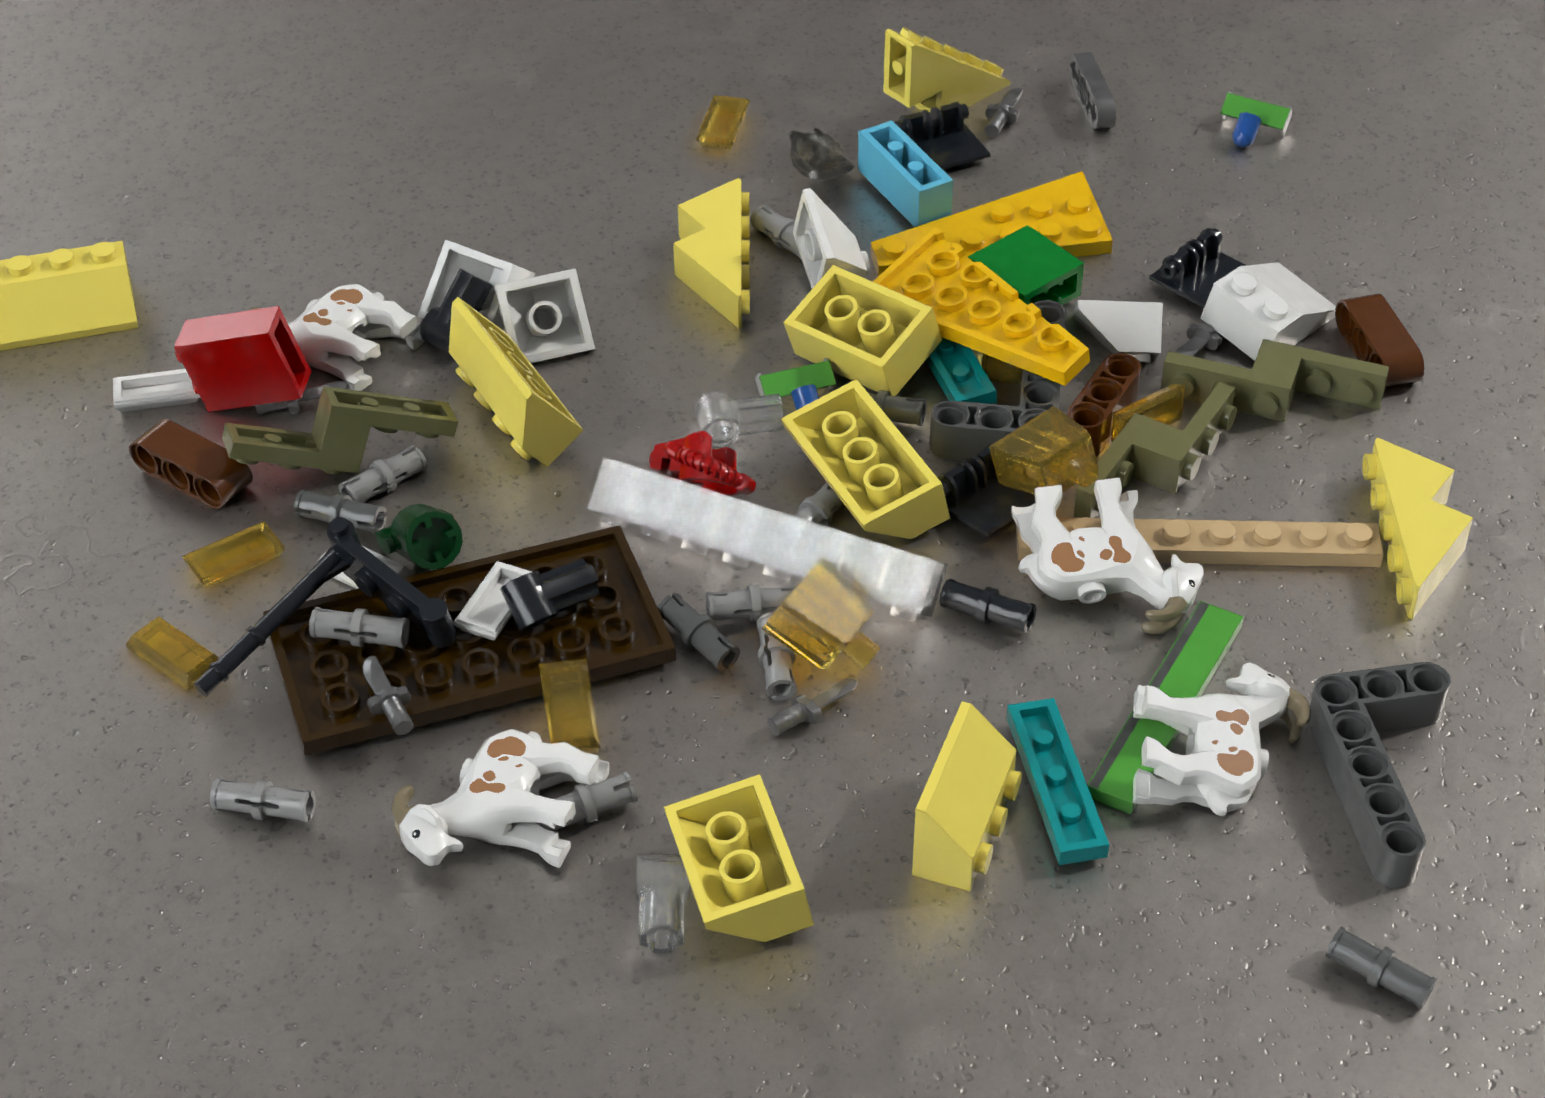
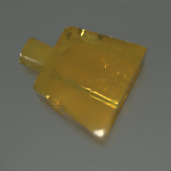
M1054 406L989 446L998 482L1004 486L1034 494L1037 487L1062 485V493L1075 484L1081 487H1088L1095 482L1098 476V464L1090 434L1085 428Z
M825 557L820 559L761 628L767 634L820 669H827L842 652L863 670L881 649L860 631L873 614L872 606Z

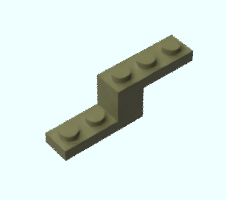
M1263 339L1252 369L1168 351L1164 360L1160 394L1204 403L1217 384L1221 382L1235 387L1233 406L1237 407V411L1285 422L1295 391L1380 410L1389 366Z
M1219 382L1184 430L1135 413L1077 487L1073 518H1097L1100 514L1093 490L1097 480L1120 478L1122 488H1125L1131 478H1134L1170 493L1177 494L1186 480L1192 481L1195 478L1204 455L1210 456L1213 453L1220 433L1223 430L1229 431L1237 414V407L1233 406L1235 387Z
M323 386L311 433L225 422L222 440L229 458L243 464L254 465L258 462L275 463L291 470L309 467L318 468L329 474L339 475L343 472L359 473L371 427L385 433H396L398 430L410 431L426 438H437L439 435L454 437L459 421L448 402Z

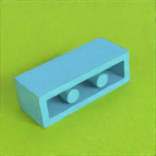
M893 121L859 131L858 170L914 227L952 214L953 179Z

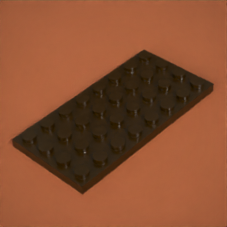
M618 525L404 577L406 581L428 598L444 600L454 623V620L497 561L532 572L539 571L540 574L582 558L587 564L593 566L599 579V595L594 599L558 612V615L553 619L523 632L519 631L513 616H511L495 641L464 632L455 626L456 640L447 647L438 648L430 643L427 633L410 620L409 639L405 648L373 643H364L363 647L352 646L350 641L322 637L313 638L309 633V622L315 607L353 613L355 609L359 608L367 609L370 615L395 616L389 611L383 601L374 595L372 597L367 596L359 588L305 601L269 636L305 756L395 733L386 714L373 715L367 705L368 699L375 696L363 673L364 661L370 656L377 658L392 687H407L411 700L404 705V708L413 722V728L676 661V647L621 526Z

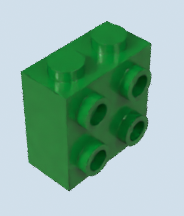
M1029 225L968 256L973 262H982L1017 290L1019 299L1027 305L1041 300H1050L1063 306L1081 296L1084 263Z

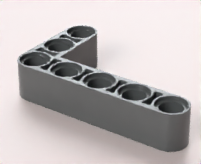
M1041 300L1034 303L1041 310L1042 317L1050 324H1059L1065 329L1066 309L1061 304L1050 300ZM1023 370L1019 406L961 401H943L936 404L931 411L930 450L940 458L966 461L971 455L977 456V453L984 450L987 445L1001 443L1009 452L1006 464L1023 466H1043L1053 460L1055 453L1061 384Z
M1430 662L1325 675L1315 682L1310 702L1311 718L1308 722V727L1373 876L1378 882L1390 888L1402 889L1415 882L1426 840L1378 733L1427 727L1441 720L1451 679L1444 668Z

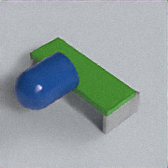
M1229 91L1220 115L1222 121L1225 120L1226 116L1238 119L1232 139L1238 147L1246 148L1253 144L1260 125L1281 130V136L1284 137L1292 116V107L1277 106L1235 95Z
M824 358L823 362L762 376L761 373H758L755 378L763 406H766L769 400L792 395L796 410L819 399L817 389L828 387L829 391H832L836 385L830 361L827 358Z

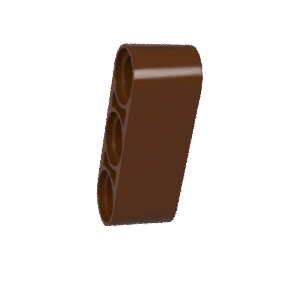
M1381 294L1343 299L1337 302L1335 307L1337 327L1356 358L1366 362L1389 366L1385 388L1420 382L1423 379L1425 368L1422 353Z
M1124 353L1112 354L1106 357L1068 408L1064 449L1069 456L1080 460L1096 458L1101 454L1137 401L1141 372L1140 362L1135 357Z
M168 419L158 422L129 446L131 458L146 474L214 509H220L253 481V475L249 466L229 458L226 448Z

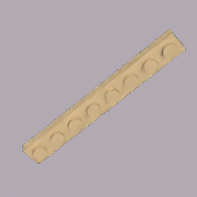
M1056 517L1068 532L1078 528L1101 527V518ZM1134 519L1135 528L1151 547L1159 563H1171L1172 555L1176 554L1184 563L1381 567L1384 555L1378 523ZM1016 526L1018 561H1021L1027 555L1032 554V551L1021 539L1018 527Z

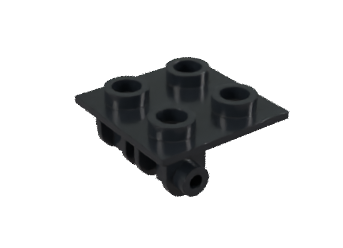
M953 102L941 106L940 109L933 107L930 113L928 110H922L910 115H902L899 121L894 122L942 170L962 164H970L974 161L988 158L991 155L964 123V119L969 117L966 104Z
M1206 228L1197 239L1189 240L1186 244L1179 247L1174 255L1164 258L1161 268L1152 273L1149 279L1204 309L1213 284L1239 266L1246 265L1220 252L1223 240L1222 233L1215 228Z
M1001 443L987 445L984 450L977 453V456L971 455L966 461L958 463L955 468L937 477L943 485L949 514L986 536L991 535L1014 520L1011 513L1012 506L1028 507L1035 504L1034 491L1035 488L1041 486L1006 467V459L1009 458V452Z

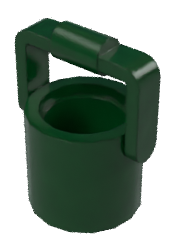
M424 504L409 505L397 514L391 526L375 533L381 550L389 554L397 552L406 560L430 570L444 568L452 563L460 553L463 543L462 530L454 516L442 509H436Z

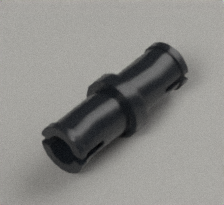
M949 578L941 590L939 599L941 607H948L976 616V620L980 623L989 624L993 621L1027 633L1030 631L1036 617L1035 604L1000 595L999 590L996 588L986 587L983 590Z

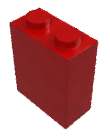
M279 306L185 320L174 345L177 360L184 365L192 380L194 392L200 395L208 412L301 399L311 374V369Z

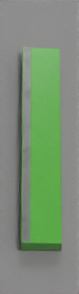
M1200 601L1155 673L1149 686L1160 689L1169 697L1187 698L1202 696L1241 630L1244 616ZM1132 711L1087 784L1092 799L1131 815L1137 806L1136 803H1133V778L1137 769L1139 768L1155 775L1154 768L1142 766V745L1146 736L1159 741L1166 749L1170 750L1180 731L1161 721L1134 718Z

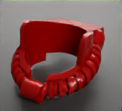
M697 431L684 438L655 444L654 451L649 456L651 469L673 482L683 484V481H687L690 484H702L701 493L720 496L749 495L756 488L754 479L738 472L737 452L730 447L712 449V436L706 431Z

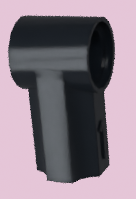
M459 269L441 306L431 309L423 318L420 326L421 338L450 354L449 338L452 302L459 297L480 312L493 285Z
M582 558L543 574H540L539 571L527 573L506 583L500 590L519 631L523 632L553 619L558 615V612L594 599L599 595V579L593 566L587 564Z

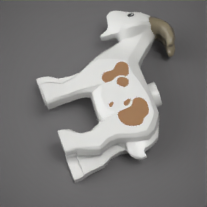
M359 284L336 287L319 300H312L307 305L306 310L296 320L288 323L308 365L329 372L348 383L347 389L362 391L372 383V377L365 374L363 367L354 363L349 357L352 356L357 362L364 361L369 357L378 358L381 355L380 344L367 339L401 338L406 340L407 345L413 350H416L426 342L421 338V323L417 322L416 316L406 312L395 301H384L381 293H371ZM253 307L249 310L260 309L261 307Z
M1120 478L1097 480L1095 482L1093 490L1100 513L1101 527L1078 528L1068 532L1056 518V510L1063 497L1062 485L1037 487L1034 491L1035 504L1028 507L1012 506V517L1018 527L1021 539L1032 551V554L1027 555L1021 560L1018 569L1020 573L1028 574L1032 582L1050 597L1060 601L1079 599L1082 603L1091 604L1103 600L1108 594L1124 591L1141 596L1158 609L1145 612V617L1152 621L1143 622L1141 627L1143 631L1149 634H1164L1174 629L1195 600L1204 577L1203 567L1199 563H1184L1174 554L1171 557L1172 567L1163 571L1151 547L1135 528L1133 512L1138 504V491H1126L1121 494L1122 485Z
M1250 662L1243 664L1238 677L1230 678L1226 681L1227 688L1241 695L1214 693L1199 697L1177 698L1169 697L1154 686L1138 685L1134 693L1133 717L1161 721L1188 735L1186 742V755L1171 753L1159 741L1146 736L1142 745V766L1154 768V774L1165 779H1157L1152 773L1138 768L1133 778V803L1172 806L1181 802H1192L1204 807H1210L1219 816H1225L1227 812L1245 807L1259 780L1265 776L1268 768L1269 753L1268 750L1261 749L1259 730L1280 718L1285 721L1289 729V742L1295 743L1300 738L1302 727L1311 718V708L1308 700L1292 689L1282 678Z
M510 729L486 739L475 758H467L464 761L460 772V787L458 791L443 802L432 805L418 804L408 807V803L415 792L412 785L402 787L392 801V813L395 817L394 829L406 849L428 866L438 865L450 852H461L463 844L456 838H453V836L475 838L491 844L515 846L539 853L547 863L560 868L571 848V842L559 839L558 832L545 829L537 823H544L555 829L556 825L565 827L568 820H573L576 814L575 802L539 796L540 790L563 782H577L585 784L587 787L602 782L609 775V762L599 760L598 755L585 753L566 742L543 743L537 732L530 731L526 734Z

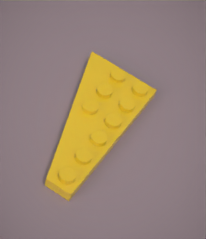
M1081 171L872 241L870 255L877 276H879L934 226L943 231L944 239L949 243L957 242L962 246L967 257L1026 225H1029L1075 257L1112 253L1113 239L1085 175Z
M937 226L931 228L872 281L932 307L941 337L1066 386L1090 362V353L1087 346L1059 324H1050L1042 317L1041 310L1033 303L1025 304L1019 299L1017 290L982 262H973L965 255V249L957 242L951 244L944 239L943 231Z

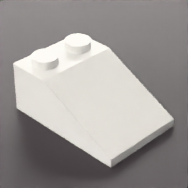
M1279 262L1239 266L1215 282L1200 319L1212 326L1214 330L1255 361L1263 339L1294 346L1335 318L1336 306Z

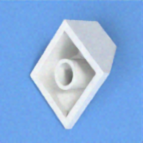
M811 188L803 189L793 235L811 288L813 289L833 265L866 278V275L870 274V262L866 251H860L856 236Z
M445 239L418 317L424 318L431 309L441 306L459 269H462L493 285L479 313L503 330L504 325L494 286L532 278L535 273Z
M576 268L494 286L505 332L512 338L531 364L595 350Z
M1078 300L1072 308V318L1113 354H1129L1135 357L1140 364L1150 363V357H1157L1161 353L1163 302Z

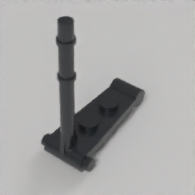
M337 517L330 522L327 529V536L331 547L313 569L255 625L249 626L246 629V633L216 662L210 663L209 669L193 685L203 696L207 697L221 682H226L229 679V675L259 646H263L266 643V639L325 582L342 572L352 579L357 587L367 596L372 597L374 595L383 601L395 617L408 618L412 623L424 630L433 646L444 648L451 645L456 640V629L444 600L428 598L362 547L353 523L343 517Z

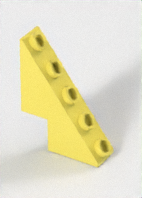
M902 27L900 33L891 29L885 30L883 92L908 108L915 105L921 111L928 110L930 113L933 107L940 109L941 106L953 102L966 104L967 107H970L1011 84V81L1001 76L1004 69L988 60L983 61L968 52L963 53L950 45H942L927 36L922 37Z
M739 178L679 204L678 227L681 240L673 243L675 276L738 329L742 327V315H750V290H742L750 289V265H742L750 264L749 192H742L741 180Z
M1377 437L1372 453L1364 454L1362 472L1364 479L1371 482V507L1373 510L1379 511L1381 541H1387L1388 569L1390 572L1396 573L1397 602L1399 605L1405 606L1407 617L1412 620L1465 551L1473 517L1445 506L1454 469Z

